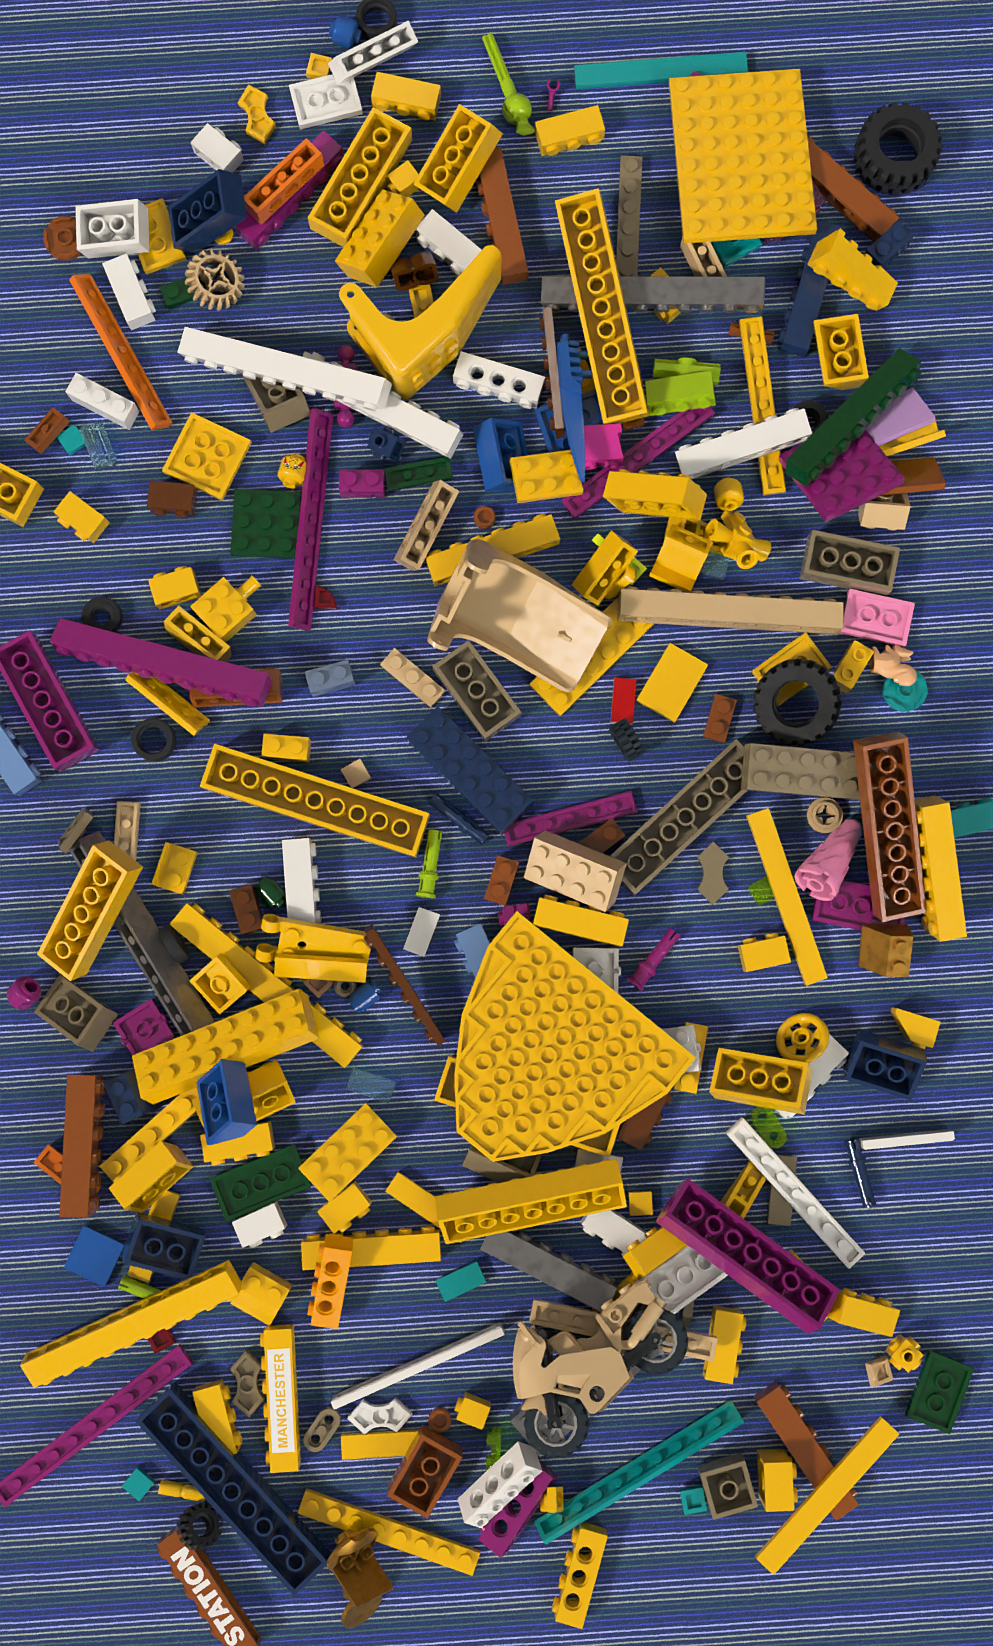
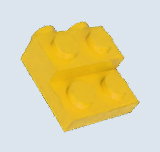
M221 953L189 980L219 1014L251 988L248 982Z

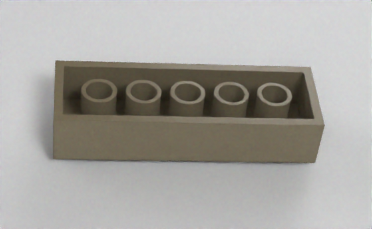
M752 743L745 744L741 790L860 800L855 753Z

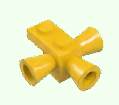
M725 510L721 516L725 525L716 519H712L705 528L704 537L710 541L717 542L723 556L736 560L737 565L742 569L753 567L758 561H764L770 554V541L755 539L752 535V530L745 521L746 518L739 512L733 513Z

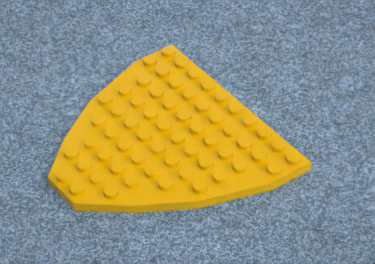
M516 911L487 947L461 1016L454 1074L456 1130L458 1134L492 1162L549 1153L605 1134L665 1096L696 1057Z

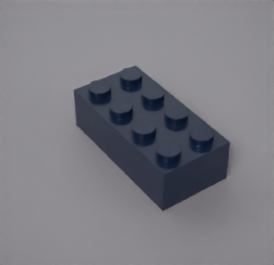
M218 169L168 206L174 249L196 254L247 218L241 175Z

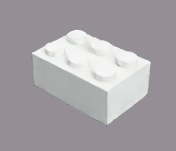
M138 199L76 206L77 250L88 259L124 255L126 253L150 252L148 208Z

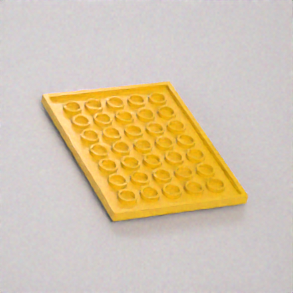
M800 69L669 78L683 244L816 234L817 223Z

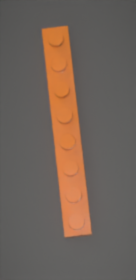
M73 275L69 281L151 430L168 428L172 421L92 275Z

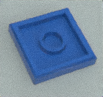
M85 1224L64 1268L106 1287L126 1243Z

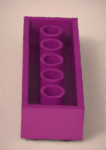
M29 630L0 646V671L52 767L62 772L100 751L38 636Z

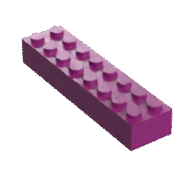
M688 1178L677 1185L656 1220V1223L807 1334L821 1328L840 1291L839 1288Z

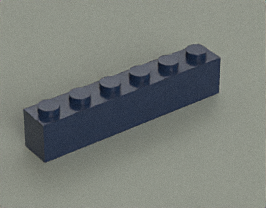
M818 219L816 221V234L807 235L806 240L810 242L808 248L804 247L801 260L804 261L803 268H798L795 281H799L798 286L792 289L789 299L793 304L791 309L787 308L784 322H787L786 329H781L778 342H781L779 351L805 357L809 350L814 332L813 322L818 318L828 278L817 274L807 264L817 242L843 227Z

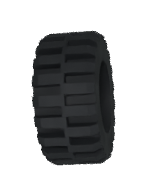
M897 102L890 103L888 108L883 105L877 109V112H872L868 116L867 121L864 122L855 142L853 160L857 161L855 164L857 172H862L860 178L864 182L868 181L870 183L869 187L873 190L878 188L881 190L880 193L887 194V192H892V195H899L901 191L904 194L911 193L913 188L918 189L923 185L924 181L928 180L938 163L943 147L941 143L942 134L940 131H937L939 125L935 120L932 121L930 119L932 115L927 111L925 113L922 112L921 107L917 105L911 107L909 106L910 103L905 102L902 105H898ZM888 136H898L907 140L914 148L916 159L909 162H896L889 159L882 152L879 140Z
M804 658L789 659L772 667L758 682L753 696V711L756 712L758 725L761 724L763 727L762 731L766 735L772 736L774 741H781L788 746H805L808 743L817 742L820 738L827 735L835 725L842 706L841 689L834 675H831L825 666H821L813 660H804ZM802 681L808 683L818 694V710L814 717L806 722H789L780 715L777 709L776 699L778 692L789 682Z

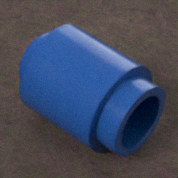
M366 980V983H363L350 994L351 997L347 1000L355 1011L360 1013L362 1010L366 1011L381 998L379 993L382 990L374 981L370 983Z

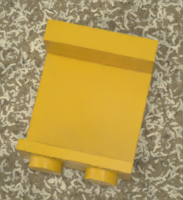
M672 524L649 576L686 593H690L713 542Z

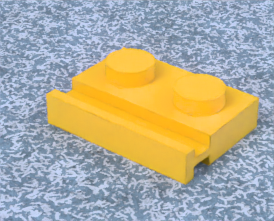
M165 842L151 885L184 895L198 852Z

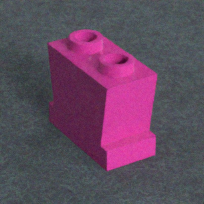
M621 423L584 426L585 470L596 469V466H605V468L612 469L622 465L624 458L619 441L622 434Z

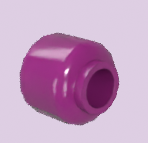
M28 976L18 978L7 990L9 1003L20 1010L30 1008L41 996L39 983Z

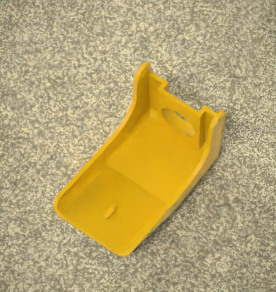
M493 245L485 246L439 299L418 317L409 321H394L382 315L358 285L346 283L341 287L339 297L350 315L347 323L348 333L380 377L386 378L392 383L391 391L400 395V400L410 399L460 354L501 280V252ZM349 292L354 293L352 298L347 297Z

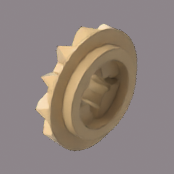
M826 797L813 801L806 813L808 824H810L813 830L820 833L832 832L840 826L843 819L840 805L835 800ZM825 808L826 813L834 817L827 818L823 825L822 818L816 816V814L822 813Z

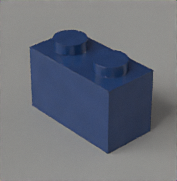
M897 221L866 250L865 254L873 258L872 264L874 266H881L884 269L908 247L914 236L900 221Z

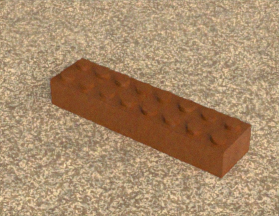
M897 731L853 740L873 914L882 922L926 913L908 737Z

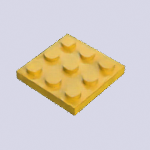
M191 412L162 472L183 483L192 484L196 489L223 501L252 442Z

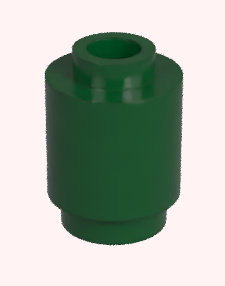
M266 876L254 887L257 891L256 894L270 909L275 907L279 909L286 903V892L273 878L270 879Z

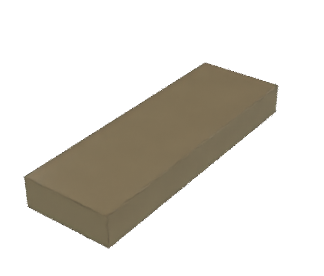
M776 1154L795 1175L797 1157ZM770 1183L767 1223L791 1226L792 1206Z

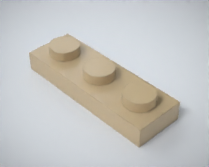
M395 648L380 664L382 668L430 708L446 692Z

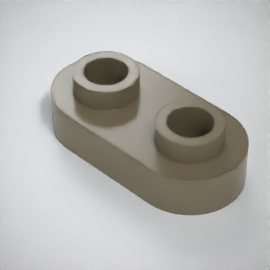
M333 1407L323 1408L304 1435V1445L309 1451H321L335 1433L341 1421V1415L337 1409L334 1410ZM331 1415L334 1420L328 1422L325 1417ZM312 1435H319L320 1440L314 1441Z

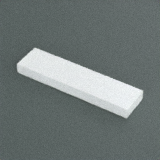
M944 1129L859 1138V1144L862 1149L866 1150L953 1141L955 1137L954 1131Z

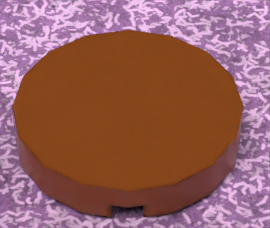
M70 216L54 218L43 231L45 248L54 258L62 261L78 258L82 253L77 250L75 218Z

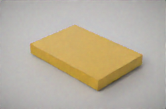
M163 198L145 204L148 208L150 252L137 254L146 275L187 260L184 251L174 249L169 212Z
M805 632L751 672L759 682L764 674L775 665L797 658L816 661L817 664L825 666L828 670L832 667ZM793 681L784 685L777 695V707L809 684L802 681Z
M669 643L636 701L675 723L708 664Z

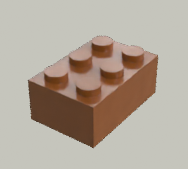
M422 1425L388 1484L387 1496L428 1519L463 1457L462 1447Z

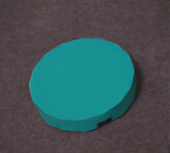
M916 670L917 680L911 686H901L899 683L894 682L893 679L885 678L882 686V695L885 702L892 709L899 712H910L919 708L925 702L928 688L924 676Z

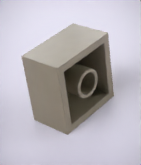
M742 1453L697 1465L713 1520L758 1507Z

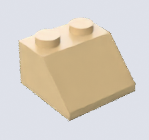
M908 494L880 495L860 505L858 511L860 526L869 529L905 530L911 507Z

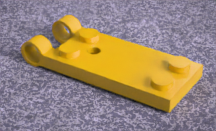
M266 914L262 918L261 929L267 933L281 931L278 947L266 943L257 946L255 958L260 962L268 963L275 961L276 953L367 959L368 964L371 949L364 939V936H366L365 931L279 917L274 914ZM303 941L306 943V946L300 947L298 942Z

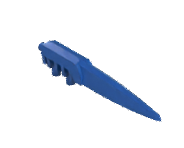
M563 334L561 335V341L556 345L562 411L579 479L585 482V438L581 386L583 379L592 378V370H582L580 367L581 360H589L588 351H580L578 348L579 342L570 341V335Z

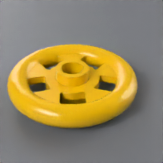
M799 1013L789 1017L781 1024L776 1035V1046L780 1055L784 1059L811 1063L822 1056L829 1044L827 1025L821 1018L810 1013ZM799 1023L801 1027L792 1032L790 1028ZM811 1023L817 1027L814 1033L808 1029ZM807 1037L805 1041L800 1042L801 1038ZM791 1038L793 1045L786 1047L785 1039ZM814 1039L820 1040L816 1048L811 1047ZM797 1049L805 1050V1055H796Z

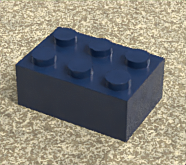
M858 1029L847 1061L843 1067L844 1077L847 1081L912 1100L927 1064V1058L923 1048Z
M136 1212L122 1253L123 1264L182 1279H189L193 1276L206 1237L203 1229Z

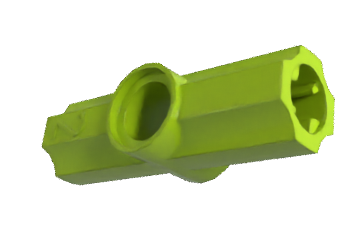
M680 358L678 360L654 359L652 376L653 379H661L711 370L713 385H718L721 367L720 364L697 362L693 358Z

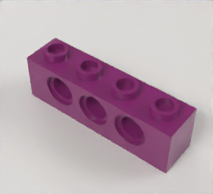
M540 1462L542 1472L532 1481L534 1485L533 1492H528L525 1487L491 1521H488L480 1529L482 1534L478 1540L499 1558L508 1553L543 1500L547 1487H551L558 1477L542 1462ZM514 1500L520 1503V1512H516L513 1509L512 1503ZM500 1520H504L507 1523L508 1529L506 1532L500 1529Z

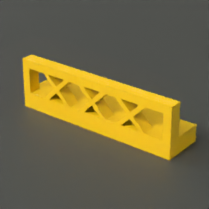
M935 420L931 424L879 447L886 456H890L945 437L946 434L945 430H938Z

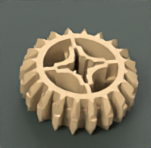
M209 249L207 254L201 251L199 256L194 255L192 258L193 262L188 263V270L185 271V276L188 277L185 280V285L190 286L187 290L188 293H195L193 301L199 298L201 300L200 306H204L207 303L209 310H212L214 305L218 311L221 310L222 305L228 309L230 303L235 304L237 298L241 297L242 292L240 290H243L245 286L242 283L244 275L239 274L242 267H235L237 261L236 259L230 261L229 253L225 257L221 256V249L216 254H214L212 249ZM207 265L218 266V267L215 268V269H211V268H208V267L204 268V266H207ZM224 271L228 274L230 280L224 276ZM218 273V274H219L218 277H217V280H218V281L215 282L213 286H211V284H212V282H213V281H212L213 277L215 278L216 274ZM198 276L201 277L200 280H202L205 283L206 289L202 287ZM214 291H220V292H222V293H223V292H226V294H223V295H215V294H212V292H214Z

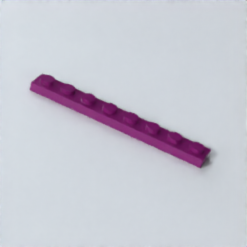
M709 406L707 408H696L677 413L623 454L622 465L612 469L603 468L582 484V495L564 497L561 503L571 516L576 519L604 498L603 493L609 471L618 472L620 469H624L631 473H637L714 416L715 412Z

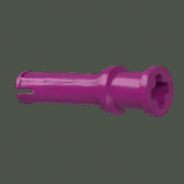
M668 929L647 959L639 962V967L631 977H627L626 980L642 992L644 990L643 986L649 978L655 976L656 967L677 940L680 939L681 936L678 933H675L670 939L675 932L673 929Z

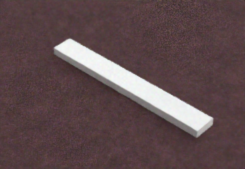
M741 1117L725 1132L848 1269L865 1254L744 1118Z
M500 1322L339 1392L333 1395L331 1400L332 1407L335 1410L505 1335L503 1325Z

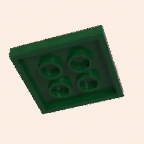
M235 489L231 556L295 559L301 492Z

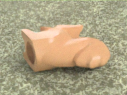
M885 645V651L880 654L877 647H872L874 653L869 660L871 673L893 679L894 682L899 683L901 686H911L916 682V670L910 665L901 664V662L911 660L910 656L913 654V651L899 645H894L892 649L889 645Z

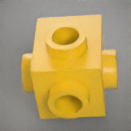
M901 1334L893 1338L885 1350L891 1356L889 1362L899 1371L903 1367L908 1373L911 1369L915 1370L921 1364V1358L924 1356L918 1350L921 1346L911 1337L905 1339Z

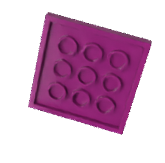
M864 430L860 438H855L851 442L846 452H841L837 456L832 466H827L822 471L821 476L816 481H812L806 487L793 479L825 522L904 484V477L866 430ZM800 445L779 455V462L785 470L786 459Z

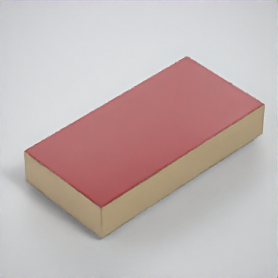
M614 678L610 723H617L625 718L630 724H633L636 679Z

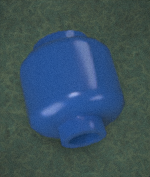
M343 15L332 20L329 37L332 38L334 45L352 49L355 43H360L362 30H359L357 20Z

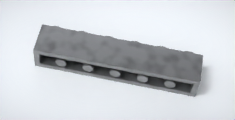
M513 1231L486 1236L480 1250L600 1312L603 1311L601 1306L613 1298L618 1287L614 1283L615 1279L606 1274H603L601 1277L593 1273L594 1268L584 1263L580 1266L572 1262L573 1258L561 1252L558 1255L552 1252L553 1248L543 1242L537 1244L531 1241L532 1237L520 1231L517 1234Z

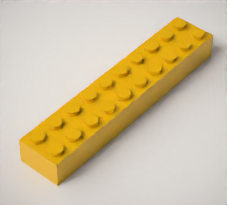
M597 188L555 200L603 424H620L648 417L647 402L600 190Z
M217 744L213 746L200 787L205 790L415 858L417 857L430 818V814Z

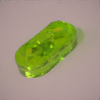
M759 1106L754 1107L751 1112V1121L762 1139L771 1148L782 1147L786 1142L787 1135L773 1110ZM759 1113H765L766 1117L764 1120L758 1119ZM772 1132H776L778 1135L775 1140L770 1138Z
M492 1426V1431H487V1446H491V1455H486V1470L500 1459L501 1427Z

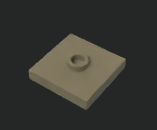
M85 807L82 808L57 841L59 849L65 854L74 842L80 839L86 832L85 828L93 818L90 810Z

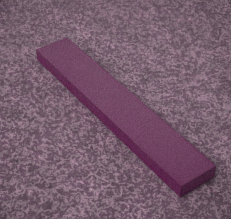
M632 791L516 821L504 835L507 846L510 847L533 841L544 830L553 834H559L608 821L611 818L615 819L637 813V808Z

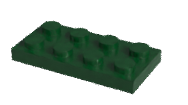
M296 1143L210 1178L226 1222L312 1187L308 1178L298 1169L303 1164Z

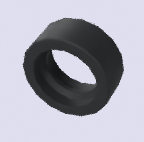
M362 0L356 10V20L359 24V30H362V37L370 40L397 26L396 9L390 0ZM378 9L388 13L389 22L382 28H370L364 23L365 15L372 10Z
M148 718L135 726L131 734V744L134 751L143 759L150 762H159L167 759L173 753L176 746V736L174 730L166 722L157 718ZM151 727L162 729L167 737L165 747L157 753L147 752L141 744L143 732Z

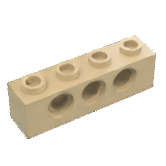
M442 480L432 483L393 559L394 561L411 571L420 569L459 493L457 489Z

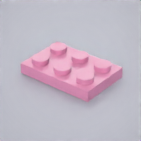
M849 589L843 611V629L839 633L905 647L915 603Z

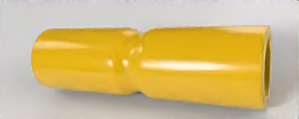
M163 1479L160 1482L158 1494L183 1497L184 1499L200 1502L205 1501V1498L193 1485H184L179 1482Z

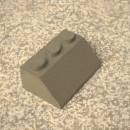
M471 1144L462 1166L498 1183H502L515 1178L522 1179L533 1176L542 1154L492 1162Z

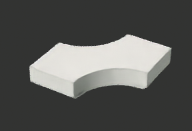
M396 1397L392 1401L381 1405L371 1404L363 1399L347 1419L364 1434L375 1427H388L398 1432L413 1412Z

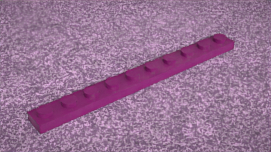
M317 408L310 411L305 459L307 465L302 487L288 621L289 627L304 631L311 630L333 422V414Z
M180 1344L3 1478L0 1481V1502L4 1508L192 1365L193 1361Z

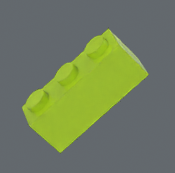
M711 370L645 381L650 416H660L665 413L684 412L690 409L707 408L716 405Z

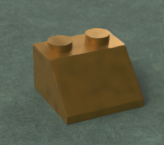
M862 924L858 959L859 967L885 977H909L913 934L908 924Z

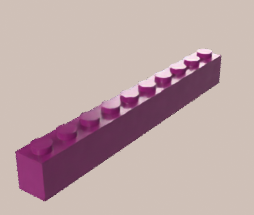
M62 618L59 619L50 639L55 651L62 656L72 655L84 662L90 660L97 662V664L103 667H117L125 673L131 671L138 673L144 678L154 677L166 684L176 683L188 690L195 688L207 695H221L226 700H239L252 707L255 705L264 706L272 685L269 674Z

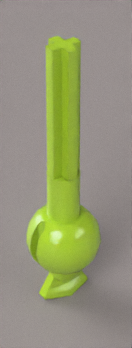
M490 32L488 35H483L482 40L505 96L502 105L503 117L508 123L517 125V133L523 136L534 133L535 129L528 123L532 113L531 102L525 95L517 93L493 33Z

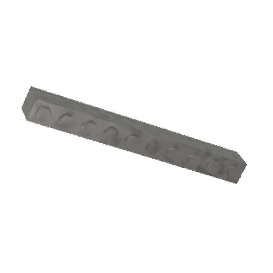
M542 276L541 304L543 307H552V312H558L560 308H568V311L579 312L571 276ZM619 276L626 309H634L635 312H647V309H656L657 312H669V309H678L679 312L687 313L691 312L692 309H700L701 312L711 313L714 312V309H723V312L734 313L736 309H745L747 313H757L759 309L764 310L765 277Z
M100 831L78 839L69 849L80 869L92 846L106 841ZM132 887L114 922V926L175 1027L182 1036L215 1023L212 1014L201 1000L200 994L189 981L187 973L167 950L152 915L149 914L141 897Z

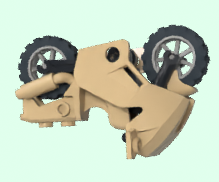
M648 1279L638 1282L633 1286L630 1283L619 1291L621 1296L613 1301L611 1298L601 1306L603 1311L595 1317L600 1324V1328L593 1337L576 1339L573 1334L567 1331H562L553 1336L551 1331L538 1329L534 1324L530 1328L523 1322L517 1324L520 1328H518L513 1351L514 1384L518 1399L527 1398L521 1407V1410H526L524 1421L525 1434L531 1446L539 1451L540 1454L551 1458H561L577 1451L583 1445L588 1435L589 1419L587 1410L591 1414L602 1412L634 1378L631 1371L632 1367L637 1366L640 1370L651 1374H663L672 1371L683 1361L688 1347L686 1328L675 1314L664 1309L667 1303L653 1294L649 1288L652 1284ZM639 1303L648 1305V1307L645 1310L638 1312L635 1316L631 1318L625 1329L624 1335L623 1327L629 1320V1318L631 1317ZM658 1322L668 1327L662 1334L658 1333ZM671 1331L674 1343L663 1341L662 1339ZM662 1344L673 1347L667 1356H665L661 1348ZM658 1349L662 1359H651L652 1353ZM564 1385L576 1387L578 1390L564 1387ZM597 1388L604 1390L603 1399L597 1398ZM562 1406H564L565 1408H567V1409L569 1410V1411H568L566 1414H564V1415H563V1412H562ZM541 1414L548 1418L547 1424L539 1426V1419ZM571 1414L574 1419V1426L566 1424L565 1419ZM562 1427L573 1430L567 1440L561 1429ZM548 1428L551 1430L548 1439L543 1436L540 1429ZM556 1430L562 1442H551Z

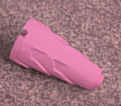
M845 819L796 871L795 880L798 886L803 891L809 888L811 890L810 896L823 901L833 900L837 896L841 883L849 869L848 865L856 851L855 847L862 835V827L857 820Z

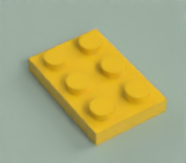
M571 450L512 457L509 460L517 503L576 496L583 493L582 482L579 479Z

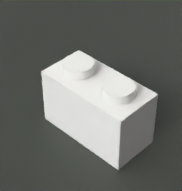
M208 123L190 142L194 153L216 171L221 169L233 173L244 161L241 147L232 140L230 142L226 139L225 134L218 127L213 128Z
M278 1201L251 1211L232 1221L242 1248L249 1245L250 1249L262 1244V1239L268 1236L274 1239L284 1234L283 1230L288 1226Z

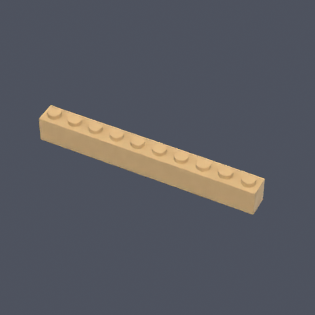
M629 586L621 589L618 595V621L838 634L843 629V602H836L835 599L814 601V598L810 597L802 598L801 600L792 599L790 596L770 598L769 595H758L757 597H748V594L739 593L735 596L726 595L724 592L704 594L703 591H692L691 593H683L679 589H672L669 592L660 591L658 588L638 590L637 587Z

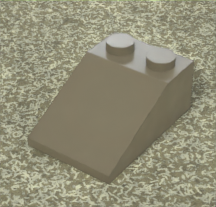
M243 376L271 433L310 416L306 399L300 388L296 387L295 390H290L283 387L282 383L276 382L275 385L263 382V378L256 377V380H252Z
M62 975L58 976L34 1011L35 1014L77 1046L91 1052L95 1050L118 1016V1013Z

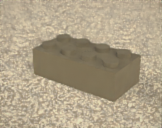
M812 530L807 536L799 579L886 597L893 588L900 548Z
M469 640L432 666L437 677L485 742L521 717V711Z

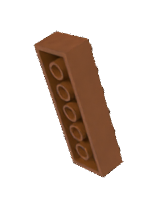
M67 1075L59 1217L88 1218L96 1214V1210L100 1208V1196H97L96 1187L101 1186L102 1179L101 1173H98V1163H102L103 1150L99 1149L100 1140H103L104 1126H100L101 1117L105 1115V1103H102V1094L106 1093V1088L103 1084L106 1080H103V1075Z

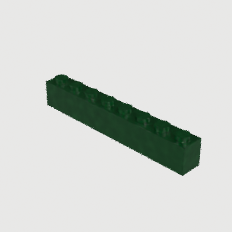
M899 348L786 459V474L806 487L812 481H816L827 466L833 465L841 452L847 451L855 438H860L864 430L870 424H874L879 415L884 410H888L893 401L898 396H902L911 383H915L921 374V360Z

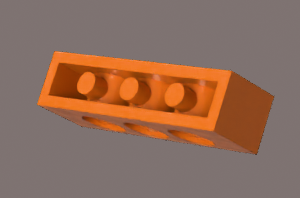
M307 138L302 141L244 196L246 211L262 225L324 167L322 153Z

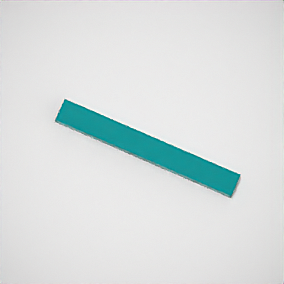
M746 52L574 65L576 90L667 83L669 78L690 77L692 71L703 76L748 72Z

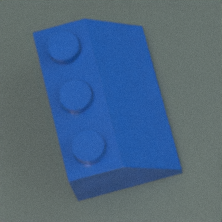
M490 418L473 427L485 491L506 492L515 490L509 460L512 457L528 456L522 422Z
M221 1059L196 1082L207 1145H214L243 1137L257 1125L245 1063Z

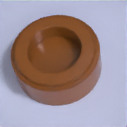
M481 506L474 512V523L478 528L485 530L494 525L496 515L492 508Z
M444 1407L434 1408L429 1414L428 1423L430 1428L435 1432H445L451 1425V1414Z

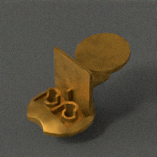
M366 1528L360 1531L348 1529L342 1532L335 1539V1543L338 1545L327 1560L328 1569L334 1573L343 1588V1596L346 1600L350 1601L341 1615V1622L346 1628H354L365 1622L379 1607L382 1595L394 1588L374 1557L375 1552L372 1547L378 1537V1533L374 1528Z

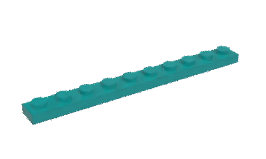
M732 1400L564 1502L563 1512L546 1513L535 1520L534 1523L542 1541L545 1544L550 1543L745 1423Z

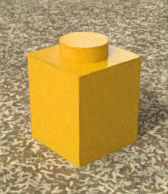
M408 160L387 175V189L389 192L409 197L419 189L414 185L419 174Z
M465 1392L463 1398H458L454 1411L457 1412L456 1420L482 1430L491 1408V1402Z

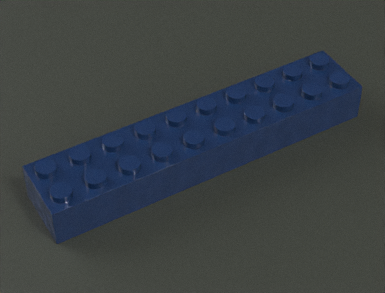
M176 1382L172 1383L136 1419L135 1422L293 1596L327 1565L331 1552L239 1451L237 1454H233L199 1417L195 1403Z

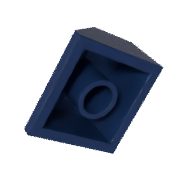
M135 1069L103 1083L121 1125L169 1103L167 1099L156 1104H151L141 1099Z

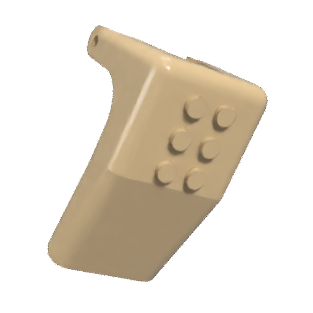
M473 539L467 544L438 602L427 641L435 648L447 651L454 638L471 640L505 657L564 692H571L579 683L609 628L611 618L542 571L484 540Z

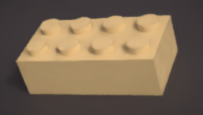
M544 830L534 838L524 878L606 912L616 902L627 863Z

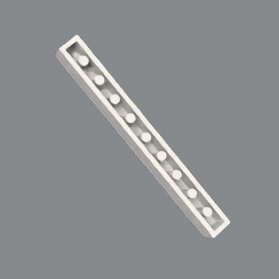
M188 327L184 328L177 352L185 357L184 361L197 365L198 362H202L205 367L216 370L217 367H221L227 373L236 375L237 372L243 373L244 377L256 380V377L263 378L262 381L271 385H275L276 382L282 383L283 387L290 390H295L298 387L303 389L302 392L315 396L317 392L323 394L322 397L332 401L340 398L343 399V403L351 406H356V403L363 404V408L370 411H376L377 408L385 410L392 383L383 377Z

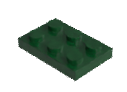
M929 1349L905 1416L951 1434L974 1368Z

